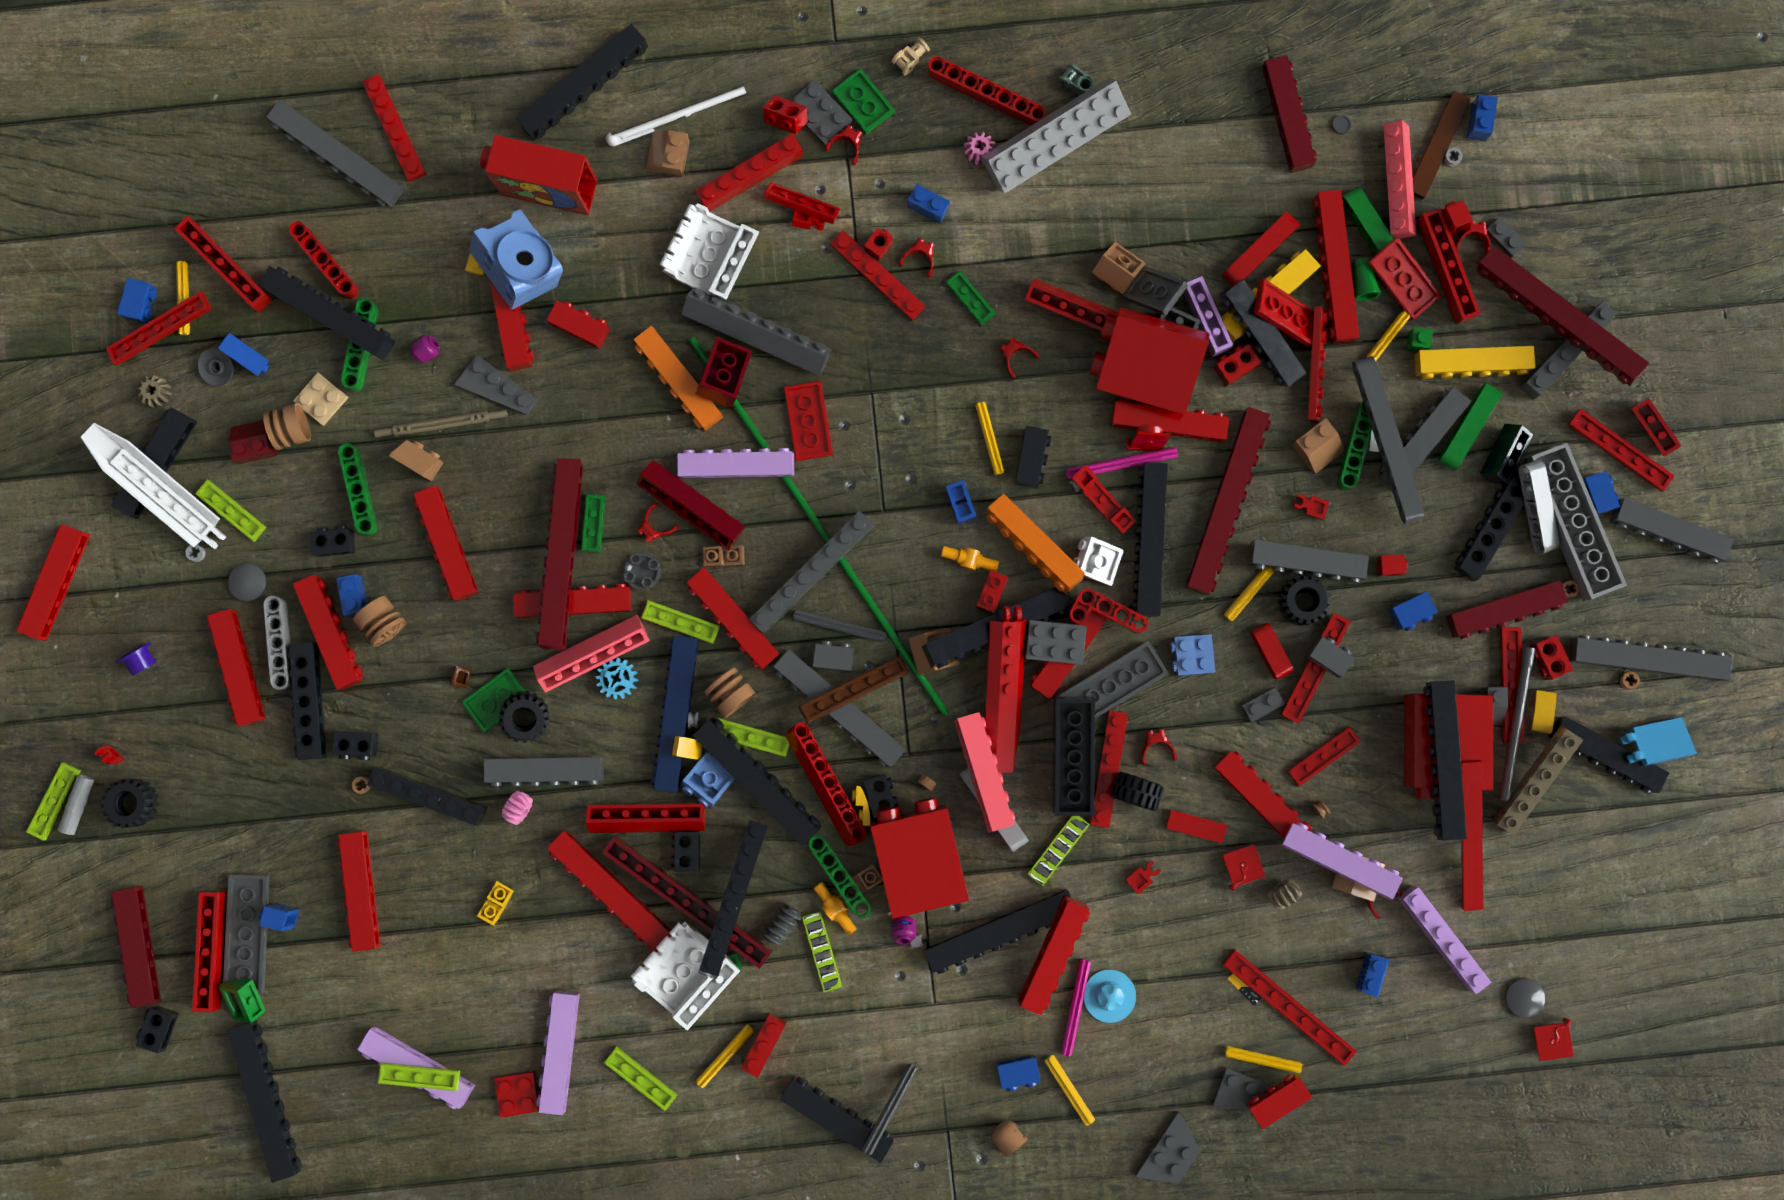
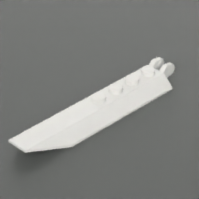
M93 423L81 436L100 468L191 546L195 547L204 540L212 548L216 549L218 547L217 543L207 536L210 531L219 539L224 540L226 538L215 527L220 518L131 442L96 423Z

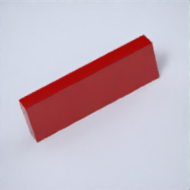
M1170 809L1166 828L1223 844L1227 825Z

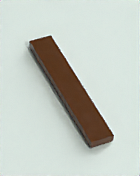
M1456 91L1452 92L1413 176V192L1415 196L1422 199L1426 197L1471 98Z
M900 656L800 705L798 708L806 723L809 724L907 675L909 672Z

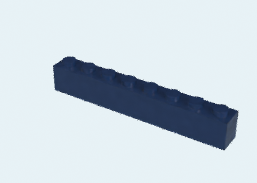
M674 636V640H670L669 651H672L671 659L667 661V670L670 671L669 678H665L664 689H667L666 697L662 699L664 716H660L659 727L662 728V732L657 737L659 754H656L654 759V766H657L656 774L652 776L651 783L654 785V790L679 792L684 757L672 756L675 736L687 737L688 713L691 706L699 639Z

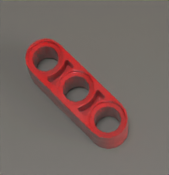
M1268 622L1250 631L1257 649L1276 681L1294 672L1290 660Z

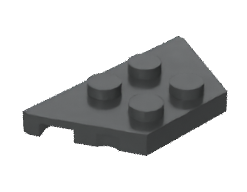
M1178 1111L1135 1173L1138 1178L1179 1184L1200 1153V1148Z

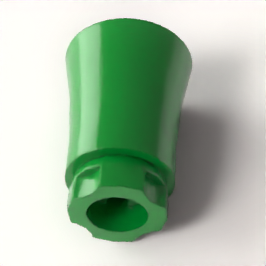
M1360 258L1352 263L1355 301H1369L1381 296L1375 273L1367 263L1370 258Z

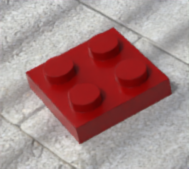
M535 1071L494 1078L500 1118L539 1112V1107H537L538 1091Z

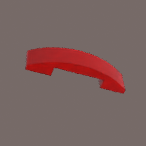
M1086 465L1071 477L1094 507L1122 534L1137 521L1125 507H1122Z

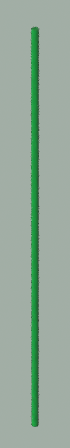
M693 337L688 342L705 365L708 356L696 338ZM736 399L733 408L761 449H770ZM781 477L826 544L831 537L791 478ZM843 557L838 563L943 717L949 714V711L924 674L918 675L915 661Z

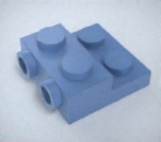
M1212 634L1172 638L1170 651L1174 653L1175 661H1172V670L1176 672V676L1216 672Z
M706 752L684 778L681 786H683L682 790L689 796L693 794L698 798L697 802L699 804H704L705 808L708 806L711 809L735 778L714 757Z

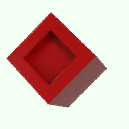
M877 228L865 243L864 250L880 261L893 244L891 233L885 229ZM877 240H883L885 244L883 246H877L875 245V242Z
M1383 555L1376 558L1378 577L1406 574L1408 562L1404 555Z

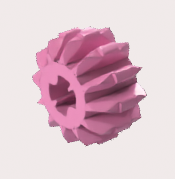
M975 132L974 138L968 136V142L964 143V148H966L964 154L969 155V162L975 159L976 165H978L980 160L984 164L981 157L992 151L995 146V142L990 141V135L986 138L984 137V132L981 133V136H978Z
M516 791L507 800L502 809V817L509 823L520 824L527 817L532 807L533 799L523 792Z

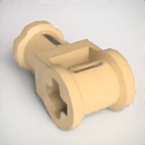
M918 38L911 48L907 46L899 51L891 61L902 70L904 76L908 75L919 63L920 56L930 51L927 43L921 38Z

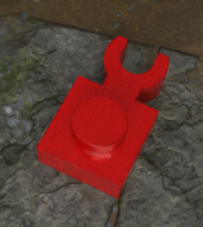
M794 210L791 226L810 230L811 226L820 231L824 229L825 221Z
M1302 494L1296 495L1295 498L1300 499L1302 504H1293L1292 507L1294 509L1304 508L1306 509L1304 515L1324 520L1330 501L1312 495L1307 500Z
M103 745L94 752L95 755L101 757L103 763L109 765L120 764L124 760L109 745Z
M1149 861L1144 871L1141 867H1138L1125 878L1137 894H1140L1153 883L1150 879L1151 876H1156L1161 872L1159 868L1154 872L1150 870L1154 861Z

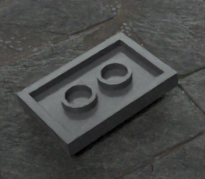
M815 80L791 100L807 106L808 122L805 126L824 146L829 143L832 137L839 134L841 130H844L846 125H850L853 122V119Z
M1144 266L1122 296L1126 301L1166 316L1188 285L1181 279Z
M1028 620L1025 659L1083 665L1087 626Z

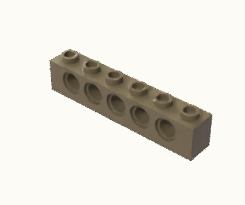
M1560 726L1512 792L1510 802L1506 801L1492 821L1514 836L1582 743L1583 739Z

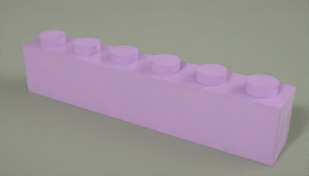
M779 448L778 452H770V449H759V452H751V449H740V452L722 449L721 453H713V450H702V453H695L694 450H683V453H678V477L794 476V453L789 451L788 448Z
M1302 823L1291 824L1281 846L1388 900L1394 899L1403 880L1402 877L1398 876V871L1392 868L1386 870L1380 867V862L1371 858L1368 861L1362 858V853L1353 849L1350 852L1344 849L1345 845L1335 840L1332 843L1325 839L1326 836L1317 831L1315 833L1308 831V827Z
M1411 886L1401 896L1397 897L1469 992L1477 994L1492 983L1419 887Z
M555 991L553 996L550 995L549 1007H551V1015H548L546 1027H549L548 1035H545L544 1047L547 1048L546 1055H543L541 1066L544 1067V1073L540 1076L539 1087H542L541 1095L539 1094L537 1098L539 1113L563 1115L566 1112L580 993Z
M376 1026L369 1029L358 1048V1051L362 1052L361 1055L369 1060H376L379 1062V1066L380 1063L385 1062L446 1068ZM460 1076L457 1091L424 1089L429 1091V1095L433 1098H441L446 1101V1105L450 1108L460 1109L464 1106L475 1084Z

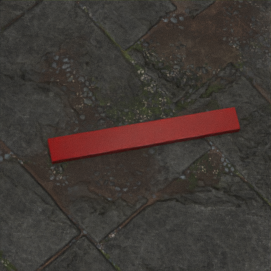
M1468 760L1461 761L1467 840H1461L1462 909L1464 911L1484 910L1482 761Z
M1235 949L1222 963L1224 967L1343 1066H1346L1357 1052Z

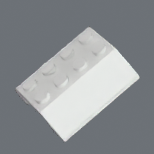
M697 203L695 206L689 204L684 214V217L688 220L682 219L675 232L680 237L673 236L667 248L671 255L665 253L659 265L664 268V273L676 281L691 288L701 289L713 297L727 300L759 231L744 224L738 226L710 213L708 208Z
M678 922L669 932L672 936H666L656 947L658 952L653 951L643 962L645 967L639 966L631 977L633 978L634 986L641 992L646 991L672 1013L675 1021L688 1030L740 970L725 955L717 979L698 974L709 939L686 922L680 924Z

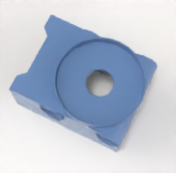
M521 209L513 212L511 219L490 229L480 228L473 232L469 251L511 310L558 286L563 268L553 255L548 242L539 235ZM519 252H525L532 263L527 266L522 265L517 261L516 255Z

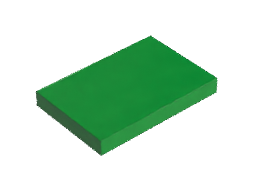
M861 68L831 90L833 96L865 135L895 113V109Z
M506 668L461 701V703L482 732L485 733L499 723L500 709L504 701L510 695H515L519 691L525 693L526 690L511 669Z

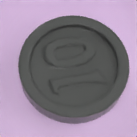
M1345 115L1337 116L1332 122L1334 132L1346 134L1351 128V120Z

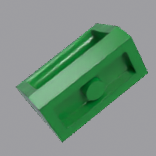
M245 978L225 982L218 986L233 1019L252 1023L266 1012L252 979ZM231 993H234L241 1011H238Z

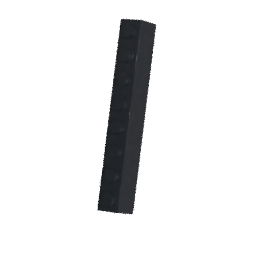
M631 23L516 117L519 125L533 141L542 138L550 127H555L561 118L571 114L578 104L586 102L589 95L594 91H599L606 81L615 78L623 67L627 68L634 58L643 55L648 48L645 38Z
M271 266L268 267L258 286L383 361L385 360L396 342L390 338L391 334L382 328L379 331L376 330L374 323L367 319L364 322L361 321L359 314L352 310L350 313L346 312L347 307L337 301L335 304L331 303L332 298L324 293H321V295L316 294L317 289L309 284L303 286V281L294 275L291 278L288 277L287 274L289 272L279 266L277 269Z
M1144 462L1142 467H1139L1138 477L1142 480L1141 486H1138L1137 494L1141 500L1140 505H1137V516H1140L1139 524H1136V535H1139L1138 543H1135V554H1138L1137 562H1134V573H1137V579L1133 581V592H1136V599L1132 601V610L1144 617H1159L1161 612L1168 463Z
M1053 588L1009 607L1011 612L1010 620H1013L1014 607L1020 606L1022 608L1021 620L1026 619V630H1028V620L1047 622L1051 620L1050 616L1056 614L1058 617L1067 613V608L1072 606L1067 594L1059 591L1057 588ZM1002 611L923 645L922 649L930 667L937 666L939 669L948 665V660L954 658L955 661L966 657L965 653L972 651V654L982 650L983 645L989 644L990 620L1002 621Z
M1455 680L1426 682L1423 692L1424 697L1427 698L1425 715L1428 717L1429 722L1426 732L1427 736L1430 737L1428 755L1431 757L1432 763L1429 767V773L1433 777L1431 795L1434 797L1435 804L1432 806V813L1436 817L1434 835L1437 836V840L1442 841L1467 840Z
M712 717L693 735L801 846L821 828L819 820L814 815L810 816L805 811L806 807L800 801L797 802L786 787L783 788L778 783L779 780L775 775L769 774L765 770V766L761 761L755 760L751 756L752 753L747 747H742L737 742L738 738L733 733H728L724 729V724L719 719Z
M751 820L748 822L698 974L717 979L768 828L766 825Z
M1065 889L925 948L924 952L933 973H944L949 970V966L954 964L956 967L963 965L967 962L966 959L972 956L974 959L985 955L984 951L989 949L996 951L1003 947V943L1008 941L1010 944L1021 940L1020 936L1034 935L1039 932L1038 929L1041 927L1050 928L1064 896L1071 897L1069 891Z
M257 1020L227 1030L271 1182L274 1183L295 1176L301 1172V1160L296 1156L295 1140L291 1138L289 1132L290 1123L284 1115V1103L279 1098L278 1083L274 1081L272 1074L273 1065L268 1060V1048L263 1043L261 1036L262 1028L257 1023Z

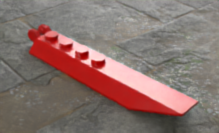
M1005 606L1002 610V621L990 620L985 732L991 738L992 746L990 748L992 754L996 755L998 762L996 767L1000 773H1013L1021 729L1026 619L1021 620L1022 608L1020 606L1014 607L1013 620H1010L1011 612L1009 606Z

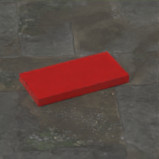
M1394 237L1367 261L1368 265L1402 310L1409 314L1410 320H1415L1442 296L1398 237Z
M1266 279L1259 280L1254 313L1303 345L1311 346L1314 311Z
M821 381L784 387L796 462L833 456Z

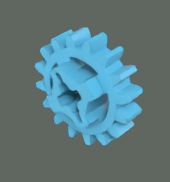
M617 658L616 662L612 659L609 661L610 664H603L604 669L598 668L601 675L596 676V679L600 680L596 685L603 687L600 692H607V698L613 695L614 700H617L618 695H620L622 699H625V693L631 695L630 689L637 688L633 683L639 681V679L634 678V675L638 674V672L632 671L633 664L627 666L628 660H624L621 663V658ZM614 666H619L615 671H608ZM626 670L629 673L630 680L626 679ZM614 675H619L621 681L615 683ZM605 677L608 678L609 681L608 687L605 683ZM621 686H625V687H626V688H625L624 690H622V691L615 692V691L618 689V687H621Z

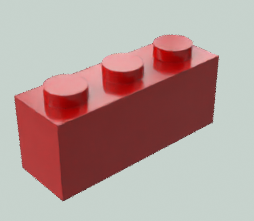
M557 300L547 318V322L600 350L610 331L606 325L607 322L598 317L597 319L590 317L591 314L583 309H580V311L574 309V306L567 301L562 303Z
M1646 397L1629 408L1662 456L1665 457L1681 447V444L1649 398Z
M769 1013L741 1070L756 1078L759 1077L787 1021Z
M1289 1074L1282 1079V1083L1277 1086L1274 1084L1265 1090L1266 1093L1261 1096L1256 1095L1249 1100L1250 1103L1246 1106L1262 1130L1312 1099L1311 1094L1298 1075Z

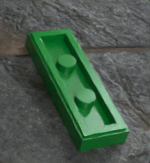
M960 270L945 282L980 326L996 315L995 311Z
M586 494L581 544L582 552L601 553L606 496Z

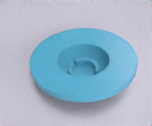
M1107 969L1095 973L1087 981L1084 1003L1094 1018L1102 1022L1114 1023L1123 1020L1131 1013L1136 1002V991L1133 983L1125 974L1117 970Z

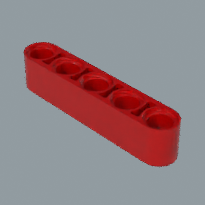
M1288 212L1284 213L1222 276L1230 284L1236 280H1245L1301 224Z
M300 221L293 222L289 227L291 236L340 294L347 299L355 298L359 290L353 280L304 223ZM300 229H304L301 235H297ZM312 243H315V247L313 249H309V246ZM327 257V261L321 264V259ZM339 271L338 276L332 278L333 273ZM351 285L350 290L344 292L345 287Z

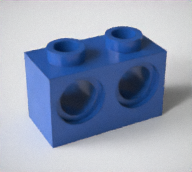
M964 480L945 486L957 525L976 519V513Z

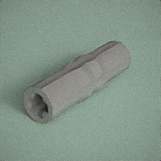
M77 775L58 827L59 832L75 835L94 782L93 778Z

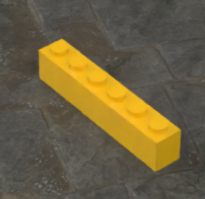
M1306 249L1302 253L1299 251L1290 258L1291 262L1288 265L1285 263L1276 270L1278 274L1274 277L1270 275L1266 280L1290 295L1321 267ZM1257 287L1252 290L1255 297L1257 295ZM1227 312L1221 319L1232 343H1234L1243 335V329L1232 319V313Z
M1534 346L1419 350L1414 354L1416 377H1422V379H1433L1434 376H1441L1442 379L1452 378L1453 375H1460V378H1468L1475 374H1479V377H1488L1491 374L1508 376L1510 373H1517L1518 376L1528 375L1530 371L1535 369Z

